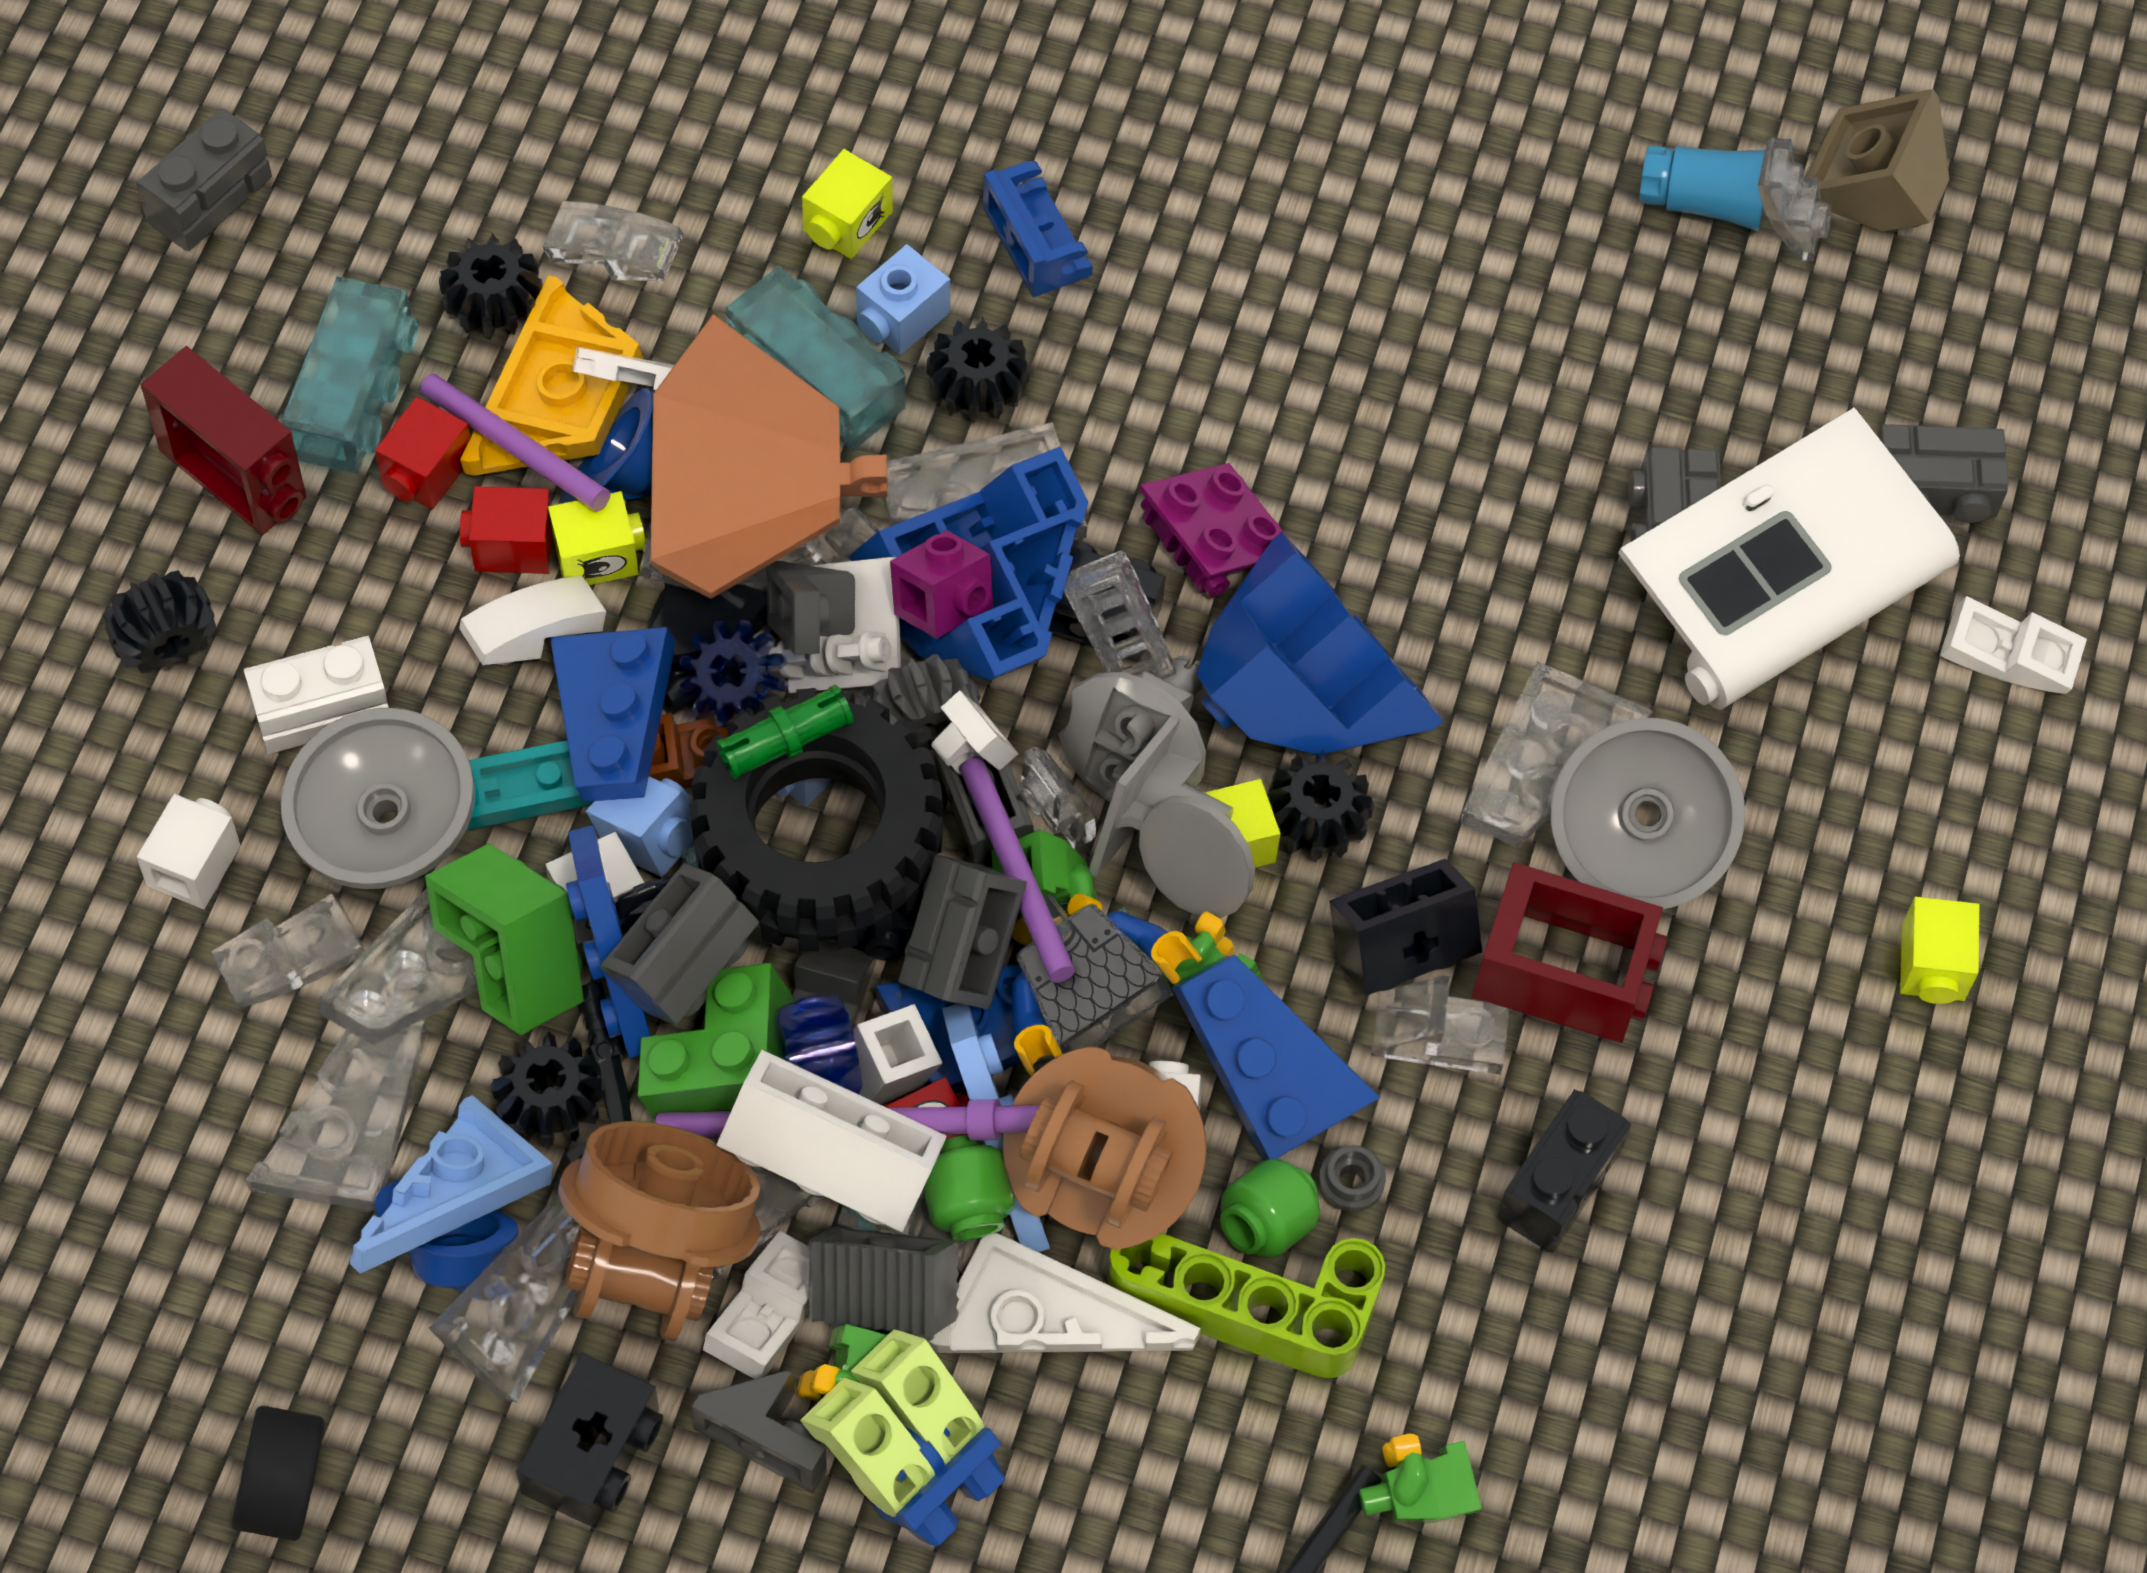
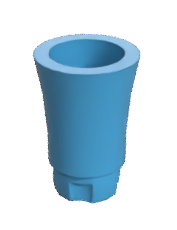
M1648 146L1643 166L1639 202L1648 205H1666V210L1690 213L1723 220L1759 232L1772 149L1732 151L1676 146L1674 151L1665 147Z

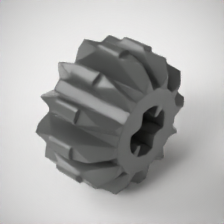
M938 654L931 655L925 661L916 662L911 658L909 665L903 668L888 669V678L879 680L873 685L874 697L872 699L889 708L890 724L894 725L898 720H905L917 732L918 748L924 747L928 748V750H933L930 738L937 733L943 732L952 722L940 707L958 691L963 692L980 707V695L975 681L970 679L968 671L962 668L958 658L942 661Z

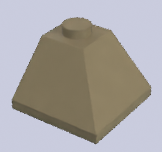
M1934 89L1839 109L1799 192L1804 202L1880 232L1918 227L1930 223L1950 180L1940 100Z

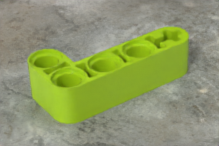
M1161 1233L1139 1245L1118 1250L1111 1248L1107 1283L1122 1292L1201 1328L1200 1334L1316 1377L1330 1379L1345 1374L1356 1361L1379 1298L1386 1265L1383 1255L1372 1243L1358 1238L1344 1239L1332 1246L1326 1255L1315 1287L1311 1288ZM1137 1262L1149 1265L1145 1266L1140 1274H1134L1129 1271L1135 1268ZM1344 1270H1354L1361 1273L1367 1279L1368 1284L1357 1288L1348 1287L1339 1281L1336 1274ZM1169 1271L1175 1273L1172 1288L1163 1286L1167 1284ZM1193 1283H1208L1217 1290L1219 1295L1210 1300H1198L1190 1296L1185 1288ZM1257 1306H1271L1281 1314L1283 1319L1277 1323L1265 1324L1255 1320L1249 1311ZM1321 1329H1333L1341 1333L1347 1343L1335 1348L1326 1347L1319 1343L1313 1334Z

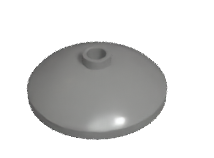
M375 708L355 712L321 729L301 748L294 758L285 777L281 793L283 826L289 841L302 861L317 874L329 881L360 889H380L404 884L426 874L440 864L462 839L470 823L475 805L476 791L473 770L466 753L457 739L444 726L423 714L398 708ZM387 811L398 812L393 820L387 823L378 822L383 813Z
M1629 719L1617 722L1594 733L1568 758L1558 776L1552 795V833L1558 852L1572 875L1581 883L1663 907V909L1687 903L1710 889L1724 875L1733 862L1744 832V796L1739 779L1729 760L1703 734L1691 727L1667 719ZM1652 801L1660 807L1661 818L1655 825L1645 826L1638 821L1636 810L1642 802Z

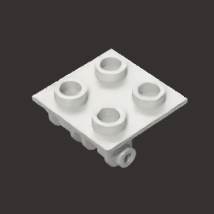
M896 557L811 565L848 571L854 575L855 629L849 635L820 636V654L794 655L782 640L777 647H772L768 654L769 666L772 671L780 672L784 677L788 678V693H797L796 689L816 688V691H824L833 685H837L840 689L873 686L879 680L888 678V669L901 668L899 617L894 614L890 561Z

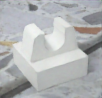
M958 691L940 707L952 722L933 741L931 746L945 764L951 765L959 775H961L960 766L968 759L980 757L983 760H987L1000 771L1019 754L983 709L963 692Z

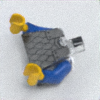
M1053 895L1045 896L1044 900L1075 968V973L1065 981L1052 982L1034 941L1021 949L1016 955L1023 971L1012 983V1025L1016 1034L1014 1048L1027 1073L1033 1075L1036 1072L1033 1068L1034 1063L1043 1056L1053 1055L1054 1058H1057L1079 1048L1097 1047L1172 996L1173 992L1163 973L1171 983L1176 984L1181 978L1175 969L1182 961L1194 959L1199 963L1202 960L1201 955L1182 932H1167L1158 925L1122 911L1111 912L1105 915L1094 904L1086 905L1069 917Z

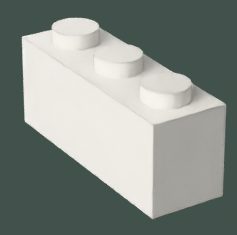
M761 1050L743 1083L716 1146L733 1153L745 1164L763 1167L795 1182L802 1190L810 1194L825 1196L857 1211L863 1218L872 1223L885 1224L903 1232L947 1136Z

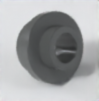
M1345 1146L1334 1150L1324 1159L1319 1173V1186L1324 1197L1332 1205L1345 1211H1361L1373 1206L1382 1196L1386 1183L1385 1169L1379 1158L1368 1149L1360 1146ZM1348 1173L1356 1174L1362 1179L1364 1184L1360 1188L1351 1189L1341 1183L1340 1177Z

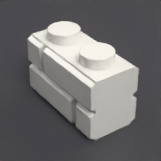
M369 636L342 642L341 645L336 647L331 645L244 669L267 754L305 745L321 729L344 716L368 709L389 708Z

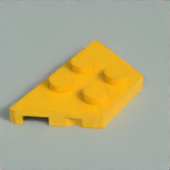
M548 275L535 301V306L532 308L485 408L563 460L599 455L631 382L613 381L572 371L576 347L643 359L638 342L622 329L608 325L602 313L589 303L583 306L566 292L564 283L560 279ZM476 430L473 431L460 459L465 474L472 476L529 467Z

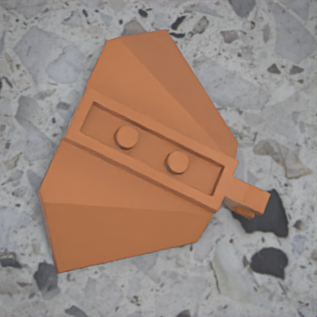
M714 314L653 393L651 565L660 573L710 599L840 524L841 496L888 497L887 455H865L855 458L851 463H841L839 406Z

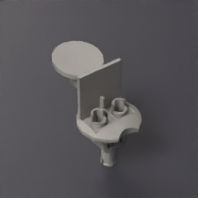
M1187 655L1179 656L1171 662L1168 670L1161 678L1145 670L1142 677L1126 672L1096 673L1076 684L1072 689L1070 721L1058 736L1067 761L1082 781L1110 802L1089 872L1096 878L1132 832L1137 829L1140 831L1139 849L1146 871L1159 891L1177 907L1199 917L1204 911H1208L1218 918L1238 911L1253 890L1255 865L1249 844L1236 824L1231 820L1233 807L1196 789L1204 777L1206 749L1198 725L1189 712L1194 696L1204 687L1197 676L1200 662L1196 660L1190 669H1186L1185 667L1189 664L1191 657Z

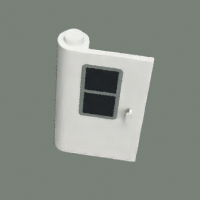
M1855 407L1623 546L1618 553L1692 650L1687 661L1688 672L1685 674V682L1689 692L1700 704H1709L1719 710L1724 709L1958 563L1960 557L1959 547L1949 527ZM1767 500L1765 504L1761 505L1755 510L1748 511L1750 508L1755 507L1763 501Z

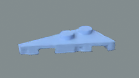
M957 1003L942 1008L950 1044L970 1100L998 1099L1001 1106H1012L1014 1102L1012 1094L1000 1098L992 1076L1004 1072L991 1033L979 1037L969 1005ZM1001 1133L999 1140H984L985 1144L994 1146L1003 1152L1004 1133ZM1015 1197V1207L1010 1216L1020 1244L1037 1252L1050 1249L1040 1217H1036L1023 1209Z
M473 1095L464 1098L459 1105L457 1120L447 1133L438 1131L429 1143L428 1153L423 1157L417 1158L393 1189L392 1203L381 1218L373 1215L361 1230V1239L353 1245L350 1265L361 1274L550 1185L553 1163Z

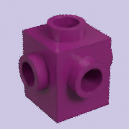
M948 530L930 537L926 542L890 561L894 614L936 639L952 631L965 620L984 613L993 607L990 554Z

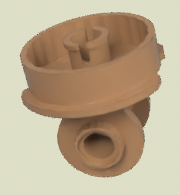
M1090 1046L1067 1052L1051 1060L1035 1072L1017 1094L1012 1106H1040L1027 1133H1004L1003 1159L1015 1197L1022 1208L1034 1216L1040 1217L1048 1213L1059 1223L1073 1230L1097 1235L1101 1246L1118 1250L1142 1244L1164 1232L1179 1219L1194 1199L1206 1164V1133L1200 1110L1193 1096L1185 1085L1175 1079H1168L1161 1072L1143 1062L1126 1057L1111 1056L1109 1050Z
M623 1121L607 1124L594 1130L587 1140L582 1158L575 1160L566 1167L558 1187L559 1197L564 1208L581 1225L573 1245L564 1284L565 1288L577 1290L574 1316L589 1319L598 1298L621 1304L635 1305L637 1308L662 1314L660 1338L675 1342L682 1330L685 1319L694 1321L700 1319L709 1293L714 1267L740 1262L750 1256L757 1246L761 1230L758 1218L754 1213V1208L759 1196L760 1184L749 1165L740 1161L733 1153L716 1146L717 1143L708 1138L664 1124Z

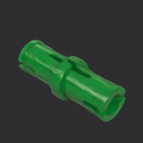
M837 685L830 686L829 689L785 710L779 705L767 711L768 718L727 738L717 740V750L725 767L730 766L728 772L733 780L785 754L790 759L803 753L802 746L845 725L853 724V714L845 696L839 698L842 695L840 688Z

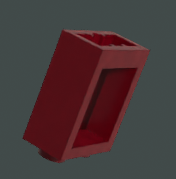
M187 345L140 384L159 451L261 536L277 523L286 522L295 515L302 501L307 496L292 432Z
M1513 862L1484 951L1472 997L1623 1043L1630 1019L1643 1022L1651 999L1654 984L1642 980L1645 970L1657 974L1668 936L1656 933L1663 907ZM1524 916L1633 949L1623 986L1614 985L1513 954Z

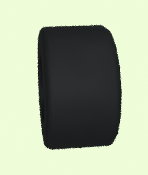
M259 1406L256 1409L231 1522L233 1529L296 1541L301 1537L324 1433L325 1421L322 1417L268 1406Z

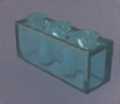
M781 266L776 267L726 307L727 324L839 406L840 440L852 451L905 409L906 376L899 362L887 352L879 353L863 339L860 330L851 319L844 315L838 317L821 302L818 293L807 281L803 279L795 280Z
M339 276L336 277L281 421L292 432L298 461L358 474L366 452H375L382 429V420L379 416L384 403H392L396 397L400 382L399 362L403 352H412L418 334V319L411 316L407 291Z

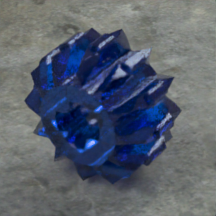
M741 620L736 626L733 638L725 622H714L713 633L716 642L711 643L707 638L697 633L692 637L691 641L695 647L703 652L700 658L682 656L680 659V666L697 672V676L686 679L680 684L681 692L686 695L701 693L695 701L692 710L702 717L715 708L714 723L722 728L728 727L727 722L733 718L734 712L737 715L743 710L747 711L751 717L754 716L752 706L756 704L760 709L759 701L767 698L765 694L768 689L776 692H786L788 687L786 681L770 675V672L782 669L788 664L786 656L781 653L766 655L773 647L775 637L765 631L753 639V624L746 620ZM728 662L738 666L746 663L747 668L740 669V672L746 675V679L739 687L729 682L722 686L721 680L728 679V676L721 672Z
M817 994L799 998L797 1002L781 1007L777 1021L784 1060L859 1095L863 1086L861 1079L862 1071L859 1064V1053L854 1039V1031L852 1030L849 1013L846 1011L844 1002L836 994L821 997Z

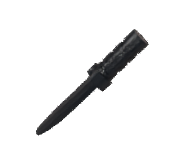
M594 982L582 985L584 1002L580 1003L582 1014L584 1013L585 1015L584 1022L586 1030L589 1032L587 1035L590 1044L586 1053L587 1055L594 1054L599 1060L601 1069L599 1074L601 1080L605 1082V1101L610 1124L622 1118L625 1121H632L628 1091L621 1063L625 1059L622 1043L616 1040L615 1037H609L600 1005V1000L606 998L603 984Z

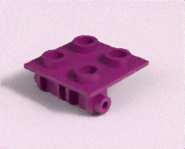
M1230 463L1144 483L1138 488L1145 496L1141 502V508L1144 510L1142 519L1158 535L1167 552H1175L1173 559L1177 565H1187L1184 571L1194 582V587L1199 593L1207 592L1211 598L1217 597L1227 590L1230 585V581L1226 578L1228 573L1254 567L1270 542L1280 532H1283L1279 524L1271 517Z

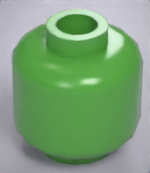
M968 1135L945 1140L923 1188L932 1225L938 1230L951 1232V1237L955 1241L974 1240L1000 1231L1004 1228L1003 1219L1015 1207V1196L1005 1169L1003 1152L991 1145L977 1144V1140L971 1141Z
M1276 1158L1260 1161L1232 1182L1222 1194L1220 1222L1226 1238L1235 1248L1248 1255L1253 1254L1265 1259L1281 1256L1308 1235L1318 1224L1320 1206L1317 1197V1187L1311 1176L1305 1170Z

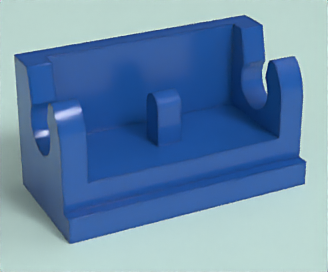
M1027 161L998 172L994 169L984 173L983 209L1034 298L1092 276L1093 266L1088 257L1085 258L1088 251L1083 242H1076L1047 191V185L1043 178H1035L1019 184L1025 179L1034 178L1042 173L1036 161Z

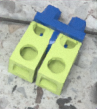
M893 1329L850 1371L859 1382L843 1378L800 1422L817 1441L825 1443L851 1474L856 1485L872 1502V1506L882 1519L905 1527L920 1541L936 1547L941 1545L957 1529L959 1520L944 1501L958 1487L968 1498L980 1501L983 1498L989 1497L1005 1481V1476L992 1454L1001 1443L989 1428L984 1427L977 1411L927 1340Z

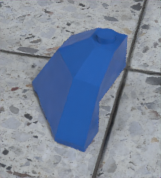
M1060 446L1011 465L977 493L878 531L850 554L849 558L851 561L898 557L926 542L930 537L946 530L989 553L992 566L993 607L965 620L958 627L937 639L900 617L899 623L900 637L919 656L928 659L931 655L938 654L942 661L958 658L962 668L967 670L969 674L991 681L1046 656L1052 632L1048 630L1055 605L1063 596L1073 556L1070 555L1076 529L1083 524L1088 500Z
M1280 532L1270 542L1211 627L1197 671V676L1208 693L1201 702L1225 729L1235 722L1250 739L1312 754H1319L1322 750L1326 754L1433 730L1444 720L1413 680L1387 654L1389 652L1356 615L1352 617L1349 610L1336 594V590L1283 532Z

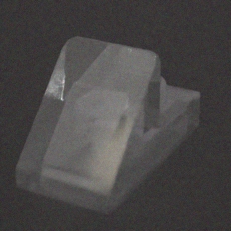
M1444 975L1379 992L1371 1056L1501 1075L1504 1065L1510 1009L1489 1002L1449 997L1451 976Z

